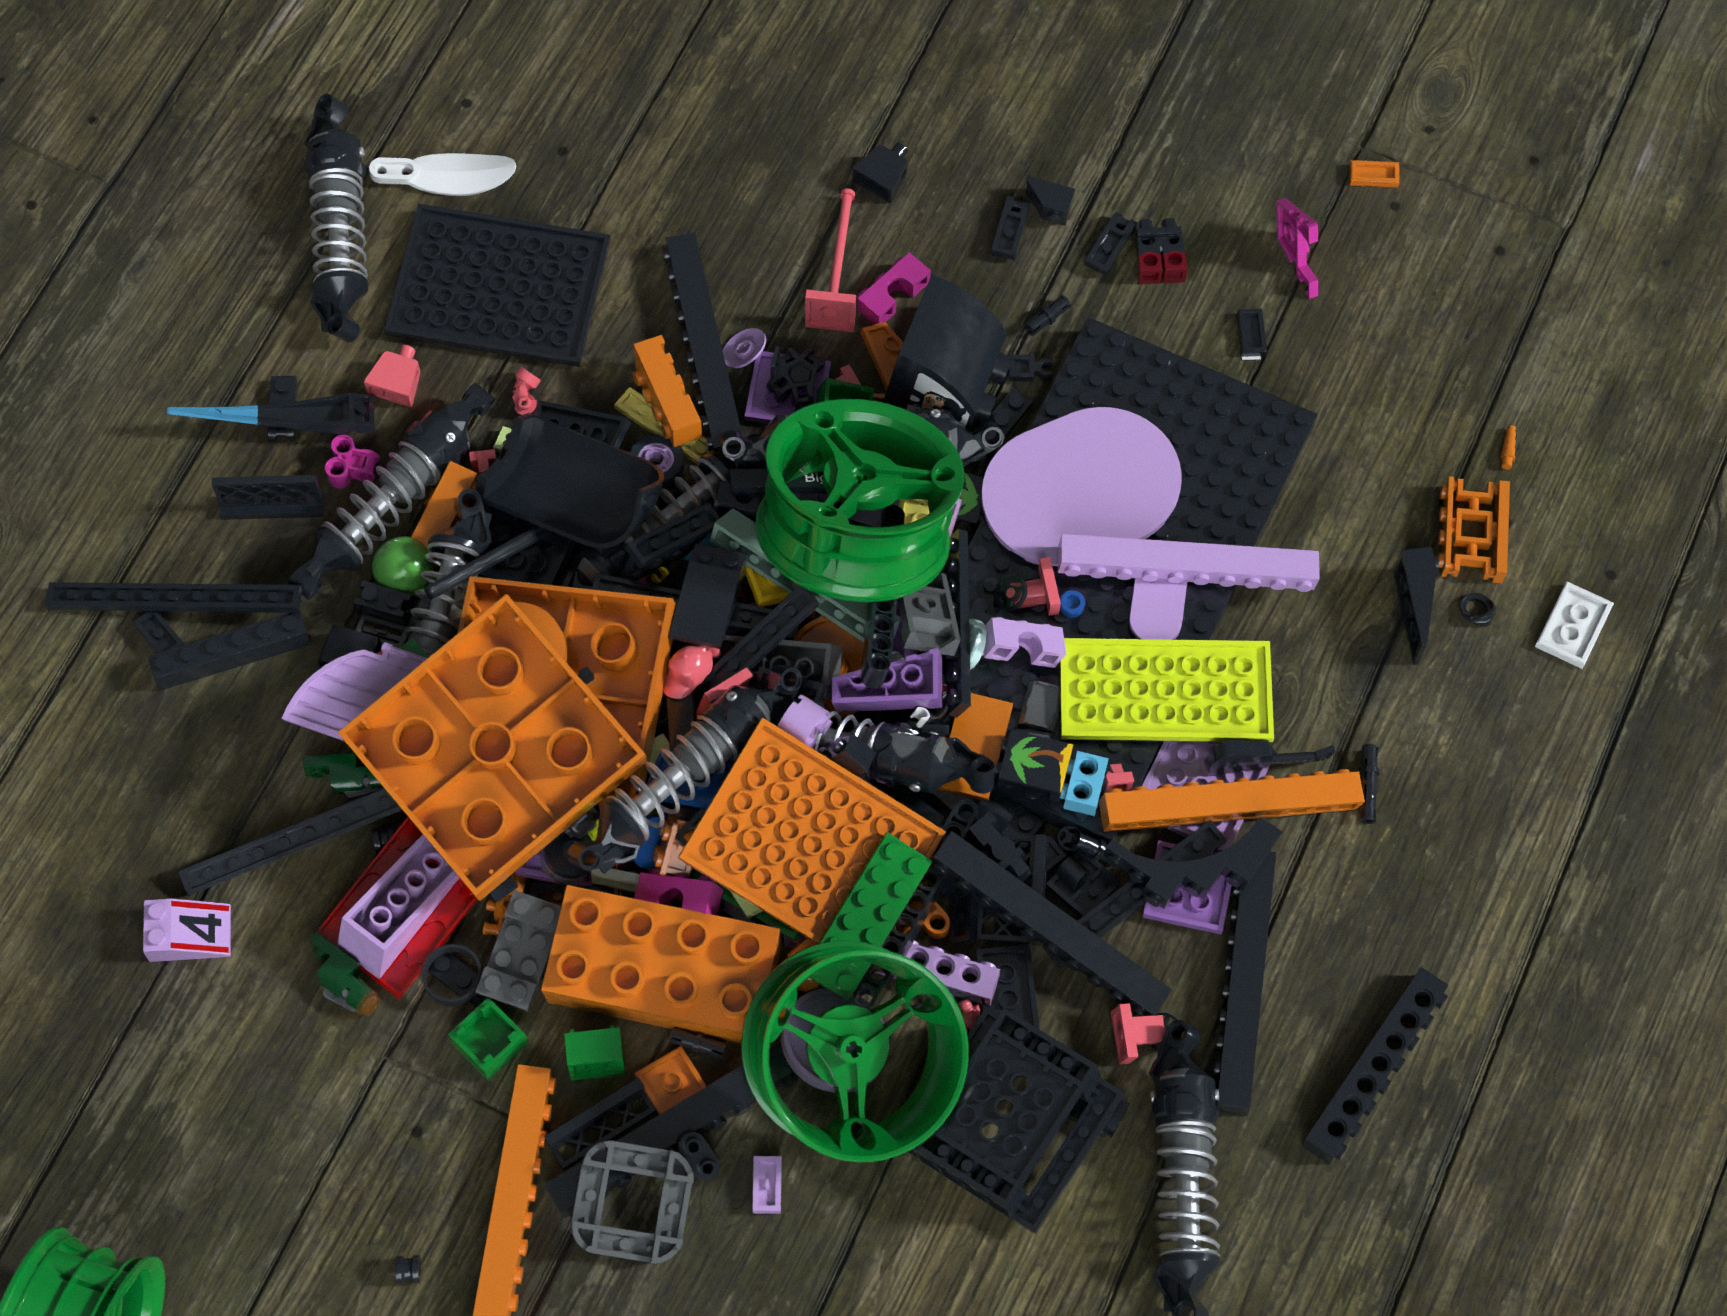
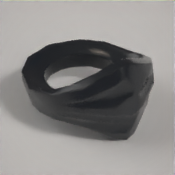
M1471 593L1465 595L1460 601L1462 616L1469 623L1488 627L1491 624L1496 613L1495 603L1491 599L1480 593ZM1470 601H1479L1486 607V613L1480 616H1473L1466 610V604Z

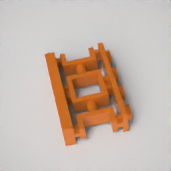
M1449 476L1446 484L1441 485L1440 499L1444 500V507H1441L1439 512V522H1443V530H1440L1438 535V545H1442V553L1439 552L1438 554L1441 577H1447V574L1457 577L1460 566L1483 568V580L1492 578V583H1503L1507 574L1510 481L1500 480L1498 485H1494V482H1488L1486 493L1463 490V479L1455 481L1453 476ZM1453 491H1455V501L1469 502V509L1457 508L1454 518H1452ZM1493 495H1495L1494 522H1492V511L1479 510V504H1491ZM1462 520L1485 522L1484 538L1461 536ZM1453 536V547L1467 548V555L1455 554L1451 563V540ZM1493 541V564L1491 568V557L1477 556V549L1489 550Z

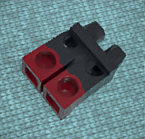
M1165 218L1162 220L1161 227L1153 228L1150 219L1140 220L1135 239L1138 284L1160 283L1161 276L1163 277V283L1185 282L1188 268L1181 226L1177 227L1174 218Z

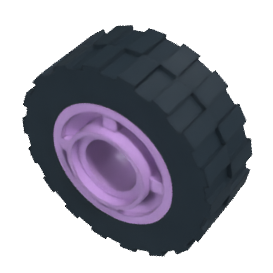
M659 434L654 436L648 435L643 439L637 440V443L631 447V452L629 451V453L644 458L651 463H661L656 466L664 474L662 489L671 488V484L675 482V477L682 478L684 454L680 445L674 447L669 438L665 439L664 436H659Z

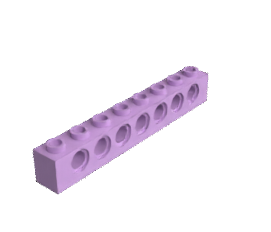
M800 934L795 942L784 935V946L794 948L805 936ZM916 941L913 942L906 957L912 960L918 958L924 960L925 964L923 966L946 986L952 996L960 999L968 998L971 1002L982 1005L981 998H983L988 1006L991 1005L1000 977V969H997L994 964L986 961L977 963L971 961L969 957L963 954L950 955L944 953V950L939 947L929 946L927 948L918 945ZM895 948L887 949L888 951H896L898 953V950ZM941 966H946L951 969V972L942 975L937 972V969ZM881 971L875 972V973H877V974H880V975L885 976V973H884V972H881ZM966 974H973L977 979L974 982H966L963 977Z

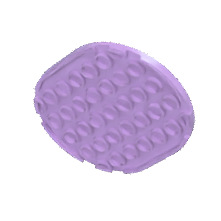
M1087 408L1031 429L1007 442L995 454L986 470L982 486L983 512L994 536L1009 551L1012 550L1014 553L1025 558L1026 561L1039 565L1040 558L1050 557L1052 566H1058V544L1062 534L1146 539L1158 531L1174 511L1179 498L1182 482L1180 463L1175 449L1168 438L1147 419L1117 408Z

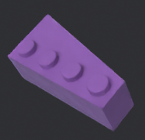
M939 648L931 649L929 652L919 655L906 656L905 659L891 662L885 681L880 688L874 689L864 685L860 677L861 669L832 677V704L837 712L916 709L917 707H924L925 709L942 708V656Z

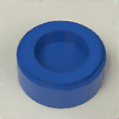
M1069 590L1060 597V612L1063 615L1074 618L1082 614L1085 607V599L1080 592Z

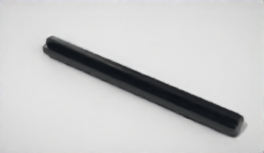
M535 526L426 586L424 592L432 600L469 580V576L474 577L550 535L552 531Z

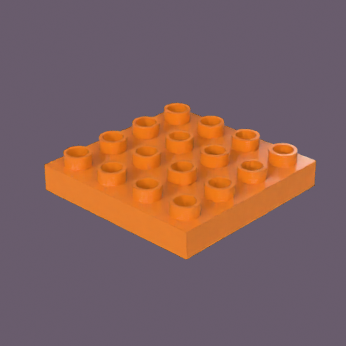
M469 576L458 633L506 594L514 602L533 604L545 610L554 618L565 636L567 644L566 663L577 675L579 674L578 671L584 667H588L591 670L595 679L586 686L642 749L648 759L647 762H650L673 639H669V632L677 607L673 598ZM646 763L631 774L638 776L645 784L648 773ZM630 775L616 788L622 789L633 799L639 792L633 786ZM615 789L612 790L604 798H606L607 796H614L617 798V796L615 795Z
M507 594L338 732L479 901L648 761L642 749Z

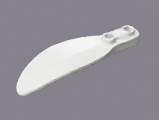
M460 153L426 155L414 160L380 157L374 159L369 166L370 177L377 183L407 184L425 192L446 196H468L486 192L503 184L516 170L515 161L509 157Z

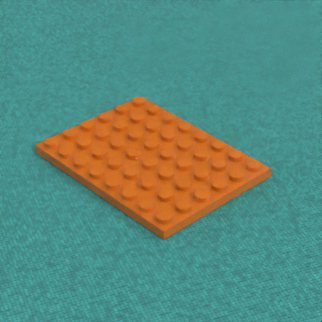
M762 717L679 854L678 859L818 944L885 832H889L928 859H931L946 831Z

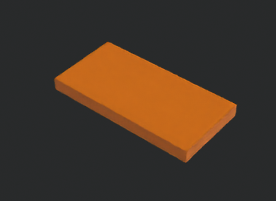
M971 693V706L954 719L950 738H958L971 751L986 755V757L994 762L996 769L1013 703ZM958 778L937 789L988 802L990 792L980 794L971 790L970 785L964 778Z

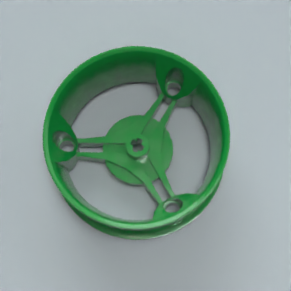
M837 399L806 406L786 417L775 428L769 438L766 449L768 477L765 486V496L756 514L755 530L763 553L778 571L794 583L810 591L827 597L854 602H878L904 597L924 588L939 575L948 559L950 550L948 528L951 523L952 509L962 493L964 468L955 446L937 427L910 411L890 404L863 399ZM824 472L823 485L829 497L824 503L812 500L800 501L786 484L805 475ZM898 499H922L928 505L930 513L911 523L892 527L856 526L849 524L848 521L858 511L882 509Z
M851 940L823 942L805 948L784 960L766 977L750 1003L743 1024L741 1038L743 1069L750 1090L757 1103L766 1115L786 1132L795 1136L817 1152L844 1161L874 1162L886 1160L910 1151L923 1143L936 1132L952 1112L963 1089L967 1074L969 1051L967 1031L960 1009L946 986L931 971L916 961L865 942ZM845 962H867L880 966L897 976L895 981L896 996L870 1011L857 1005L842 1004L833 1006L819 1016L794 1008L797 1000L798 986L811 975L831 965ZM920 995L919 1001L915 1005H911V999L914 996ZM901 1005L904 1010L884 1024L880 1021L881 1018ZM791 1014H795L813 1023L808 1033L787 1023ZM915 1015L926 1021L928 1031V1054L924 1072L909 1099L891 1116L875 1124L865 1118L866 1083L874 1079L885 1065L889 1051L888 1037L907 1019ZM784 1028L806 1042L807 1059L812 1070L819 1078L834 1086L838 1105V1117L829 1122L825 1128L814 1126L798 1118L788 1109L775 1088L770 1072L769 1049L770 1043L779 1037ZM850 1042L855 1044V1050L851 1049L852 1053L846 1051V1047L851 1046ZM847 1088H853L854 1114L848 1113ZM856 1122L858 1128L856 1133L852 1135L851 1125Z
M54 1227L35 1242L19 1265L0 1303V1316H161L165 1294L164 1266L158 1257L151 1255L144 1258L132 1257L126 1262L117 1260L113 1250L109 1247L102 1246L93 1249L82 1243L77 1237H73L67 1229Z

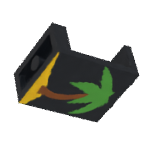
M964 472V484L959 499H962V504L956 520L971 524V533H976L978 525H980L985 516L982 511L984 477Z
M1011 729L1009 738L1004 737L1000 753L1005 754L1003 762L998 761L994 777H998L997 787L1003 788L1004 781L1050 792L1049 800L1059 802L1073 744Z

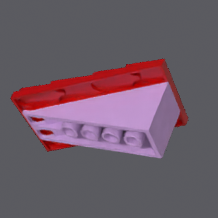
M407 817L316 932L358 962L361 971L369 975L370 978L400 1000L421 974L422 966L428 955L435 949L443 946L451 933L477 903L478 899L412 820Z

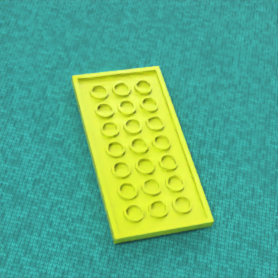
M1064 638L1066 656L1060 661L1061 739L1215 742L1229 740H1266L1273 742L1270 641Z

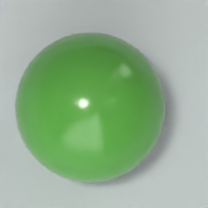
M406 536L395 537L384 542L376 551L372 562V572L377 585L411 594L412 597L416 596L415 591L424 589L429 581L421 577L420 573L423 571H434V563L428 561L425 557V554L429 553L425 545L414 538Z

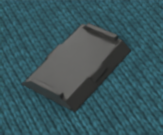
M1030 681L1018 724L1054 733L1061 708L1060 687L1041 681Z

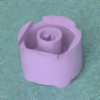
M801 694L798 696L801 702L799 704L793 702L777 727L815 750L817 747L815 740L819 733L824 735L832 724L829 717L830 712Z

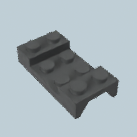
M941 573L924 588L907 596L897 598L899 599L903 618V626L900 632L904 648L925 652L939 648L941 655L954 656L960 643V635L946 574Z
M516 890L513 891L487 967L484 968L476 989L477 995L495 999L529 1013L550 956L562 906Z

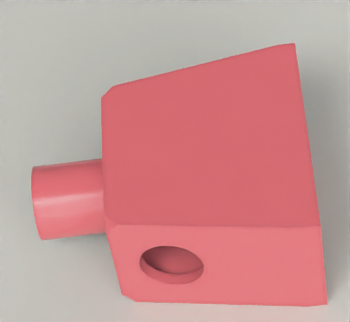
M402 345L398 354L389 351L384 352L364 381L367 394L412 408L420 377L419 363L413 359L416 352L415 349L408 345Z

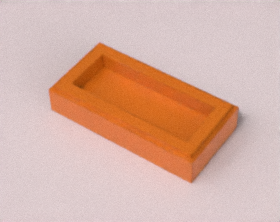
M1350 161V185L1398 188L1400 183L1399 162Z

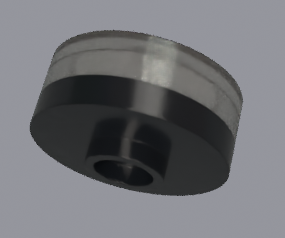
M563 831L540 851L539 860L542 869L551 879L559 883L573 884L581 881L589 871L572 865L568 860L567 853L570 846L575 842L592 841L588 834L581 839L575 836L570 838ZM587 851L582 854V861L586 859Z

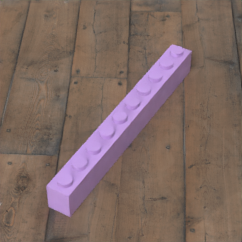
M1062 534L1058 544V573H1065L1067 576H1078L1080 574L1091 575L1094 578L1111 576L1121 580L1142 578L1148 582L1156 581L1157 579H1168L1171 583H1181L1187 580V582H1194L1197 585L1216 583L1224 587L1245 585L1247 588H1258L1261 586L1271 587L1274 590L1292 588L1301 592L1314 590L1320 580L1319 551Z

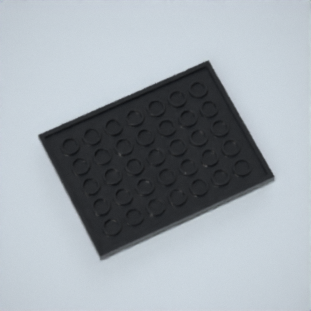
M418 204L385 325V335L580 367L611 236L609 234Z

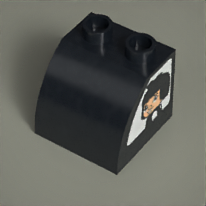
M932 274L899 352L883 403L905 410L947 409L967 431H969L973 420L979 423L988 421L997 397L985 393V389L989 381L1002 385L1013 358L1000 353L1007 336L1004 327L997 317L974 296L953 283Z

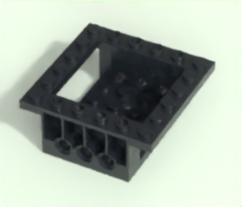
M985 1007L967 1035L969 1046L967 1074L956 1105L945 1122L934 1134L920 1145L907 1151V1153L1036 1235L1123 1100L1125 1092L1102 1079L1098 1065L1006 1008H1003L1001 1013L997 1014ZM1019 1077H1024L1029 1081V1085L1024 1091H1017L1013 1088L1014 1081ZM1078 1099H1081L1088 1105L1028 1196L1023 1188L1025 1181ZM1002 1101L1012 1102L1013 1110L1011 1113L1003 1115L998 1112V1105ZM988 1124H994L998 1127V1133L993 1138L983 1136V1128Z

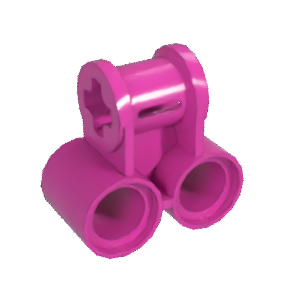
M336 436L331 443L334 457L329 459L325 465L330 485L334 488L342 489L349 485L351 479L362 482L363 480L374 481L375 475L373 472L375 464L379 462V454L368 449H356L350 436ZM342 449H349L347 452H340ZM337 471H343L339 475H334Z

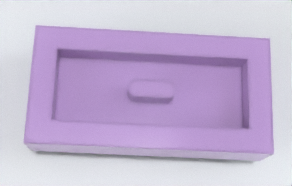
M754 1156L753 1213L781 1214L782 1156Z

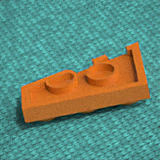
M886 322L862 328L861 335L887 391L903 341Z

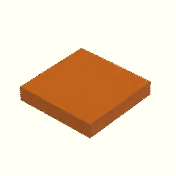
M682 1046L634 1073L636 1079L639 1077L644 1085L645 1092L655 1106L658 1115L706 1087V1084Z

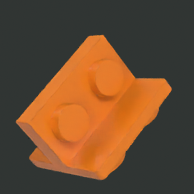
M669 813L663 827L659 829V835H662L660 846H655L652 861H655L654 866H656L660 875L680 873L690 876L692 867L678 859L683 847L675 841L676 834L689 821L675 818L674 814ZM689 831L683 838L688 841L693 831Z

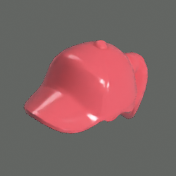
M698 645L687 646L678 650L668 662V673L663 689L665 695L673 699H682L690 695L711 672L713 667L712 658H720L722 655L720 649Z

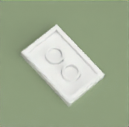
M1566 581L1535 647L1583 669L1614 603Z

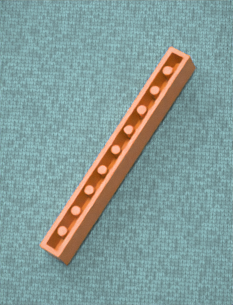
M1348 769L1335 771L1334 774H1325L1323 771L1310 773L1309 776H1299V774L1294 773L1288 774L1284 778L1274 779V776H1263L1253 781H1249V778H1239L1229 783H1224L1223 780H1214L1205 785H1198V782H1189L1183 784L1182 787L1164 784L1158 786L1157 789H1147L1146 786L1133 788L1131 791L1123 792L1121 789L1116 788L1107 790L1099 800L1103 831L1106 832L1206 823L1209 820L1221 822L1260 817L1267 818L1357 810L1365 800L1359 772H1350Z
M518 1064L473 1316H511V1312H516L519 1296L515 1294L516 1284H521L523 1277V1267H519L521 1256H526L528 1239H524L526 1229H531L533 1212H529L531 1201H536L538 1185H534L535 1175H540L542 1169V1158H539L540 1147L545 1148L546 1145L544 1136L547 1135V1131H543L545 1121H550L552 1105L548 1104L549 1095H554L556 1089V1078H553L550 1068Z

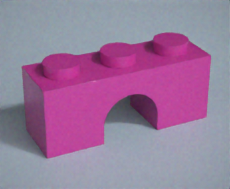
M910 252L903 258H898L888 272L881 273L870 288H865L859 293L857 311L874 325L887 322L896 314V300L889 294L893 291L901 290L908 293L912 298L915 297L928 285L931 270Z
M652 870L650 874L640 873L634 899L670 906L673 899L683 895L682 909L717 916L723 889L709 877L700 876L699 880L691 879L690 876L676 873L675 877L667 876V874L665 876L660 875L658 871Z

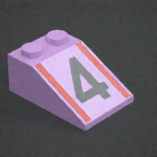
M181 899L144 900L143 952L149 962L231 957V905Z

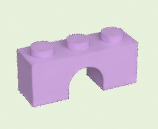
M992 617L985 625L987 636L983 651L984 658L1008 661L1019 649V645L1024 647L1030 654L1032 665L1055 668L1066 656L1062 627H1055L1050 624L1028 623L1027 621L1007 620L1002 617Z

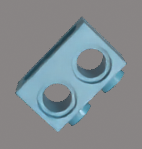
M1077 751L1076 759H1070L1066 773L1071 775L1070 783H1064L1060 797L1065 799L1063 809L1095 816L1109 758ZM1087 767L1090 768L1093 773L1088 775L1083 774L1080 771V769ZM1081 791L1084 792L1087 795V797L1084 799H1079L1074 795V793Z

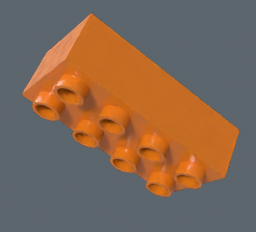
M567 885L541 991L550 1004L670 1029L677 1027L696 1034L701 1032L704 1033V1036L741 1043L743 1024L750 1003L766 977L778 966L783 944L781 929Z

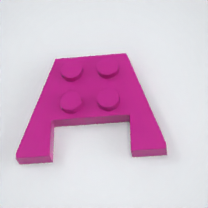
M1288 199L1277 200V239L1289 262L1295 261L1296 275L1299 281H1305L1308 286V290L1305 291L1308 298L1317 297L1318 279L1307 265V253H1309L1308 244L1318 241V224Z

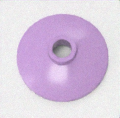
M749 328L733 336L723 349L726 366L729 368H741L753 362L765 347V334L760 329Z

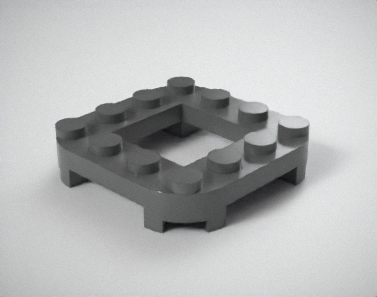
M603 1141L591 1146L581 1163L572 1213L571 1232L575 1242L581 1248L593 1254L650 1263H662L672 1258L683 1244V1233L691 1186L694 1181V1175L688 1161L681 1154L674 1151L616 1141ZM609 1169L664 1178L654 1234L600 1225Z

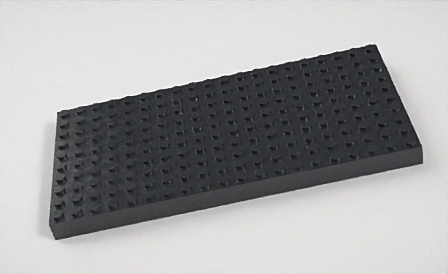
M1087 317L1029 430L1070 413L1095 407L1122 409L1147 419L1163 432L1174 447L1180 463L1182 482L1174 511L1165 521V524L1146 539L1257 547L1314 429L1318 414ZM985 516L983 517L968 546L969 611L974 606L993 617L1062 627L1064 638L1138 639L1131 632L1129 626L1135 578L1121 580L1111 576L1094 578L1091 575L1081 574L1078 576H1067L1065 573H1058V566H1052L1059 598L1064 592L1069 590L1078 591L1083 595L1085 607L1081 615L1070 618L1063 615L1059 610V614L1049 616L1046 604L1019 608L1013 611L1001 609L994 599V590L999 580L1010 574L1017 575L1024 581L1040 579L1039 565L1026 561L1025 558L1004 547L989 528ZM1011 578L1004 583L1010 586V584L1020 581L1017 578ZM1187 582L1182 626L1175 640H1212L1238 585L1224 587L1216 583L1197 585L1194 582ZM1001 586L999 600L1006 607L1005 589ZM1020 645L1019 649L1008 661H998L981 656L976 666L970 670L971 693L1013 703L1005 737L1009 738L1011 729L1053 733L1020 725L1018 722L1030 681H1041L1060 687V662L1055 668L1032 665L1030 654ZM918 651L916 655L923 654L926 652ZM943 654L941 655L942 672L945 676L947 672V659ZM1061 708L1055 732L1053 733V740L1073 744L1070 759L1075 760L1077 751L1109 758L1105 775L1111 771L1110 764H1121L1124 772H1132L1134 782L1131 790L1142 786L1163 741L1061 739ZM907 709L883 710L876 726L882 722L890 724L895 722L904 723V721L912 720ZM948 711L940 721L950 722L949 736L944 735L945 738H950L955 717L948 715ZM1004 753L1000 754V762H1003ZM1087 767L1080 769V771L1083 774L1088 775L1093 773L1092 770ZM1066 774L1064 783H1070L1071 775ZM994 777L993 791L1021 804L1024 809L1044 822L1060 829L1071 825L1080 829L1083 834L1091 838L1103 839L1107 845L1112 839L1116 841L1120 830L1103 831L1099 800L1103 796L1102 788L1095 816L1063 809L1065 799L1060 798L1059 802L1049 800L1050 792L1007 781H1004L1003 788L997 787L998 777ZM1081 791L1074 793V795L1079 799H1084L1087 797V795Z

